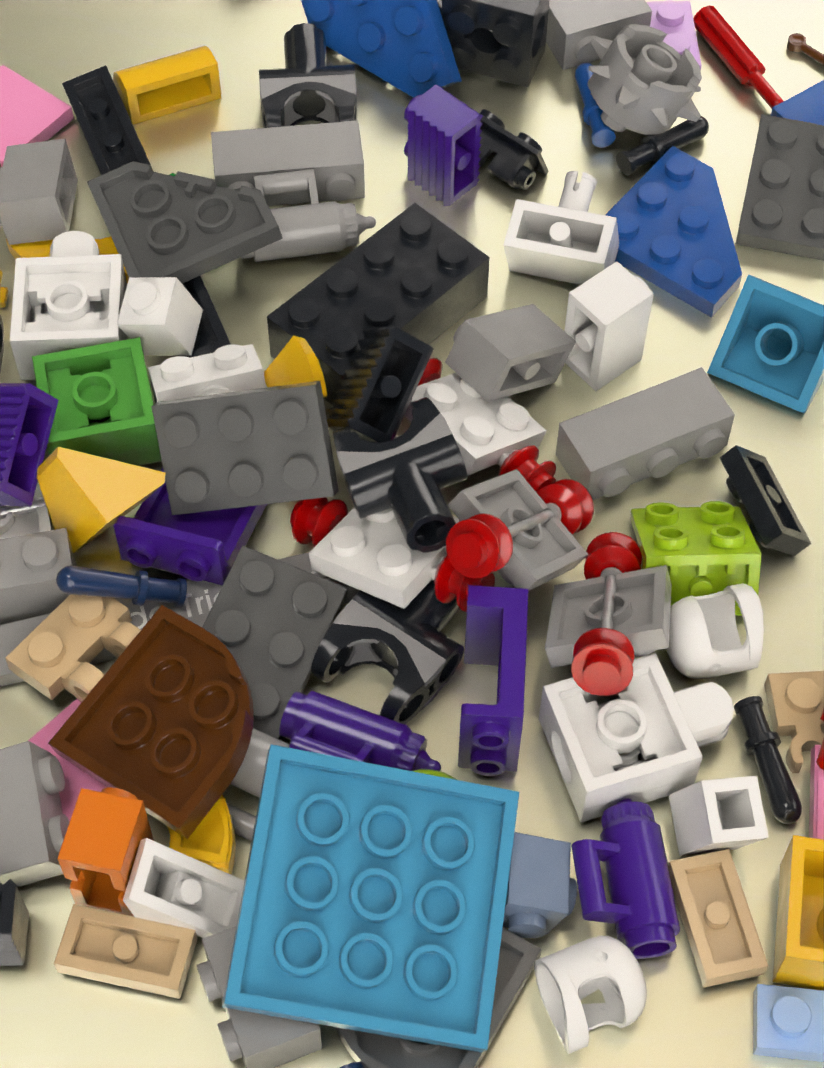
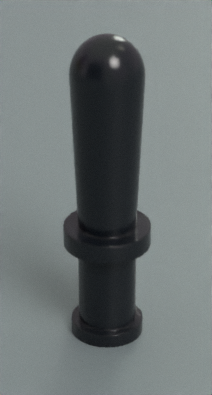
M701 116L697 122L685 120L657 137L655 135L644 137L641 145L617 154L616 162L620 171L625 175H630L634 173L635 169L649 162L655 164L672 146L679 149L704 138L709 132V122L705 117Z
M760 696L747 697L734 705L735 713L740 715L748 737L744 744L746 752L755 757L774 817L781 823L792 824L800 818L802 804L777 748L781 744L779 734L771 732L762 709L764 705Z

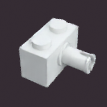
M578 171L567 172L558 206L516 199L503 244L509 271L581 285L615 263L619 248L617 218L588 212L592 194L597 184V180L592 175L583 172L581 181L578 183L576 182Z
M237 344L225 345L218 348L214 353L191 358L185 356L171 357L160 365L147 367L155 403L266 388L263 367L253 344L245 346Z

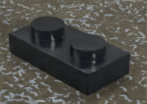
M735 445L720 457L729 475L726 479V484L732 495L744 504L752 520L749 522V528L754 538L763 547L796 556L812 544L766 457L738 445Z

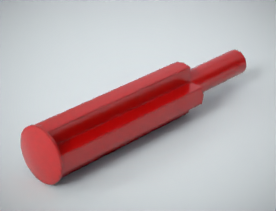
M713 5L701 8L693 17L696 30L742 85L747 83L749 87L753 86L771 109L782 103L784 100L763 76L766 71L765 66Z

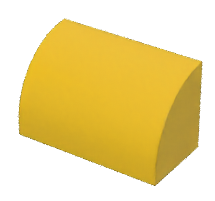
M207 46L194 48L113 73V82L133 125L221 99L218 63Z

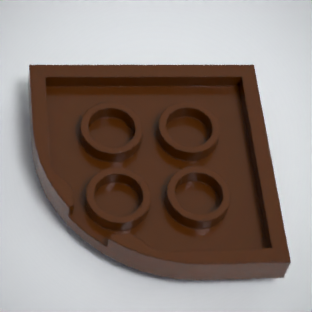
M161 605L48 744L58 755L105 786L123 789L135 795L138 800H143L148 814L188 839L228 788L244 761L249 748L254 721L251 690L241 667L227 647L216 636Z

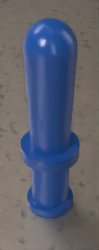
M582 63L575 70V80L584 104L582 116L584 122L591 127L593 145L604 148L610 146L615 141L616 135L614 130L601 120L603 110L597 105L587 84L593 72L589 71V66L593 65Z

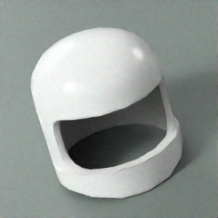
M741 583L727 586L724 588V591L697 597L691 595L674 603L670 610L669 648H666L669 659L674 667L681 674L693 679L711 678L758 668L762 655L764 633L763 610L759 596L752 586ZM735 600L739 605L746 629V640L743 645H741L736 625Z
M610 936L593 937L535 960L534 970L541 999L568 1054L588 1046L590 1030L603 1025H616L619 1028H624L635 1022L643 1012L647 997L643 972L631 950L618 939ZM598 989L602 992L605 1003L582 1004L580 1001Z

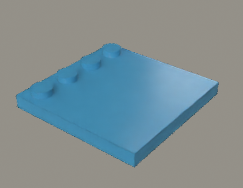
M271 744L266 758L222 1007L482 1053L488 1049L519 792Z

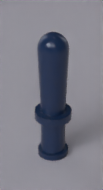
M69 565L62 568L56 577L57 586L66 594L132 599L133 605L140 606L144 605L145 600L173 603L175 607H183L187 595L186 579L178 578L175 581L150 578L147 571L140 570L134 576Z

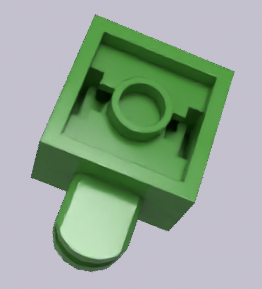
M140 337L32 356L37 388L59 400L46 448L49 455L57 447H62L137 466L162 461L151 407L153 400ZM110 416V418H109L108 420H105V421H103V422H90V421H89V419H90V420H100V419H103V418H106V417Z

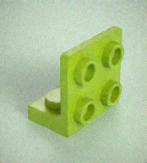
M709 501L703 503L701 507H677L670 503L657 502L647 505L646 508L631 509L630 521L643 557L642 569L667 565L672 583L671 606L680 599L691 595L693 597L710 595L724 591V588L727 586L741 583L752 586L758 595L761 551L740 507L722 501ZM735 600V616L742 615L739 605Z

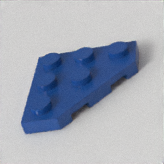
M301 0L308 23L314 24L324 32L327 47L413 98L424 94L434 85L444 89L462 81L437 0Z
M672 146L606 214V216L617 218L619 248L615 262L617 261L623 267L712 318L739 288L742 271L714 168Z

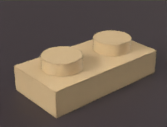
M730 849L670 861L668 868L673 893L703 988L764 975L768 968V963Z
M73 904L54 966L59 973L180 999L198 938L196 930Z

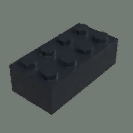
M414 203L267 316L270 356L275 359L293 335L305 338L314 351L323 372L327 396L323 399L333 406L331 399L338 397L336 389L342 387L340 380L347 377L345 370L351 368L349 360L356 358L353 350L360 348L358 340L364 338L363 330L396 326L426 344H431L487 298L490 257L421 206Z

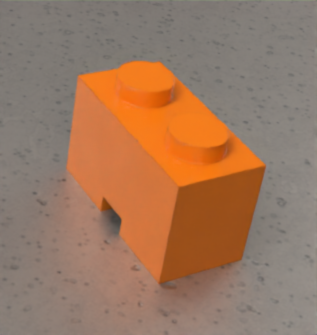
M113 787L104 788L101 792L81 788L57 859L65 879L72 880L69 889L76 905L134 917L123 902L124 894L140 840L148 838L154 841L143 800H138L135 795L128 791Z

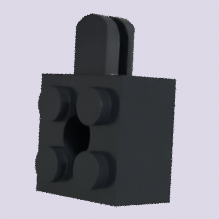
M437 0L458 69L529 87L545 52L550 0Z

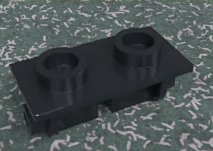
M482 109L480 112L483 116L480 121L483 123L480 127L482 130L480 137L482 139L479 142L481 144L479 158L481 159L478 163L480 167H482L492 153L496 156L487 167L488 171L514 189L519 187L528 189L536 177L534 169L547 175L549 171L541 155L542 147L525 133L520 132L518 136H515L505 130L504 123L496 115L486 109Z

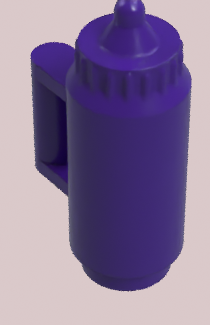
M296 691L291 696L284 710L279 735L290 739L289 748L408 771L418 769L441 770L440 763L431 759L426 752L427 739L420 734L412 732L408 725L315 691H310L308 695Z
M632 799L621 800L602 813L601 823L603 830L600 834V841L583 839L571 845L582 915L584 920L615 924L617 939L631 950L635 958H655L666 955L676 949L675 936L680 932L661 827L655 822L654 813L648 804L633 802ZM599 861L604 862L611 903H606Z

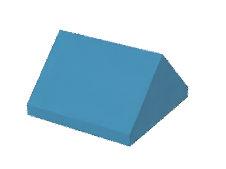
M748 275L707 373L805 414L824 380V305L755 276Z

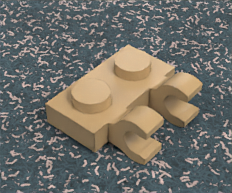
M69 595L5 659L10 671L50 700H53L63 689H66L82 702L104 676L90 662L104 648L118 658L141 630L130 623L132 619L129 608L115 598Z

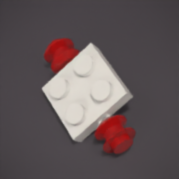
M437 358L429 359L411 402L425 397L433 402L445 418L456 440L468 475L499 464L501 466L499 476L517 469L536 493L544 486L556 482L554 478L556 464L553 461L537 463L539 457V449L537 447L540 446L547 430L536 422L524 407L516 404L508 396L487 402L457 373L441 378L442 362ZM411 402L404 415L410 422L413 419Z
M327 497L299 500L292 510L290 524L295 541L303 545L313 543L314 548L309 552L311 569L403 609L410 604L431 580H434L435 595L438 601L449 603L457 597V605L464 612H467L468 585L490 587L495 585V575L492 572L482 578H469L460 574L449 561L446 546L427 553L412 550L404 538L392 508L360 519L355 507L348 513V508L344 501L333 499L328 502ZM453 517L454 520H455V522L458 523V522H459V519L456 518V517Z

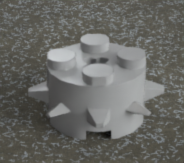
M630 24L613 41L595 36L590 42L601 61L598 65L589 66V71L593 72L587 84L597 105L603 110L601 120L612 130L623 132L627 128L637 133L655 135L657 137L669 130L678 117L697 122L701 117L700 112L691 99L695 92H701V87L698 86L702 80L700 66L686 48L680 55L673 47L664 43L663 40L667 35L665 32L647 25Z

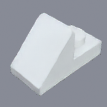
M145 838L140 840L123 902L136 918L196 930L197 936L205 938L237 925L245 880Z

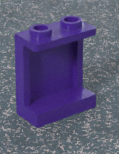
M165 481L160 488L142 502L134 518L119 516L113 525L121 560L129 561L142 568L152 567L180 574L192 581H207L223 586L242 545L246 546L267 504L172 515Z
M468 585L464 664L498 666L496 704L465 703L461 705L458 767L471 769L474 773L480 775L495 776L505 771L517 772L524 718L528 589Z

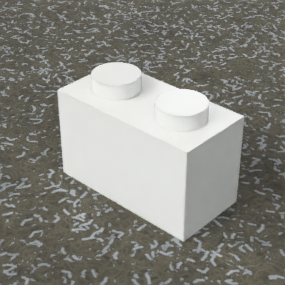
M617 261L569 292L564 331L576 343L565 364L595 391L642 360L654 293L649 290L644 280L636 275H632Z

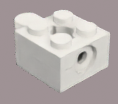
M69 231L56 236L50 247V257L16 258L10 344L20 380H36L32 356L127 340L128 338L117 325L127 288L122 255H99V248L94 237L86 232Z
M654 653L634 659L633 677L630 684L624 690L614 695L598 696L590 694L581 689L573 677L543 686L539 721L580 822H585L601 817L607 808L616 805L621 800L632 799L633 802L646 803L669 796L694 784L703 758L699 747L721 741L726 737L732 721L734 707L732 698L726 690L714 682L702 683L673 692L657 654Z

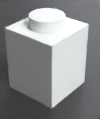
M177 277L129 278L117 325L129 339L140 337L144 355L192 356L203 309Z
M757 776L701 780L669 795L679 856L711 853L730 849L731 851L769 838Z

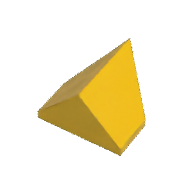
M57 447L38 467L37 480L54 529L67 528L72 550L75 554L115 524L119 516L128 514L165 483L166 472Z

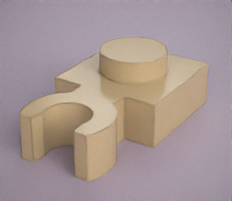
M824 671L768 674L764 684L773 732H777L779 736H791L792 738L786 754V764L791 773L800 772L803 765V755L801 752L811 751L815 744L822 745L824 721L820 718L824 708Z

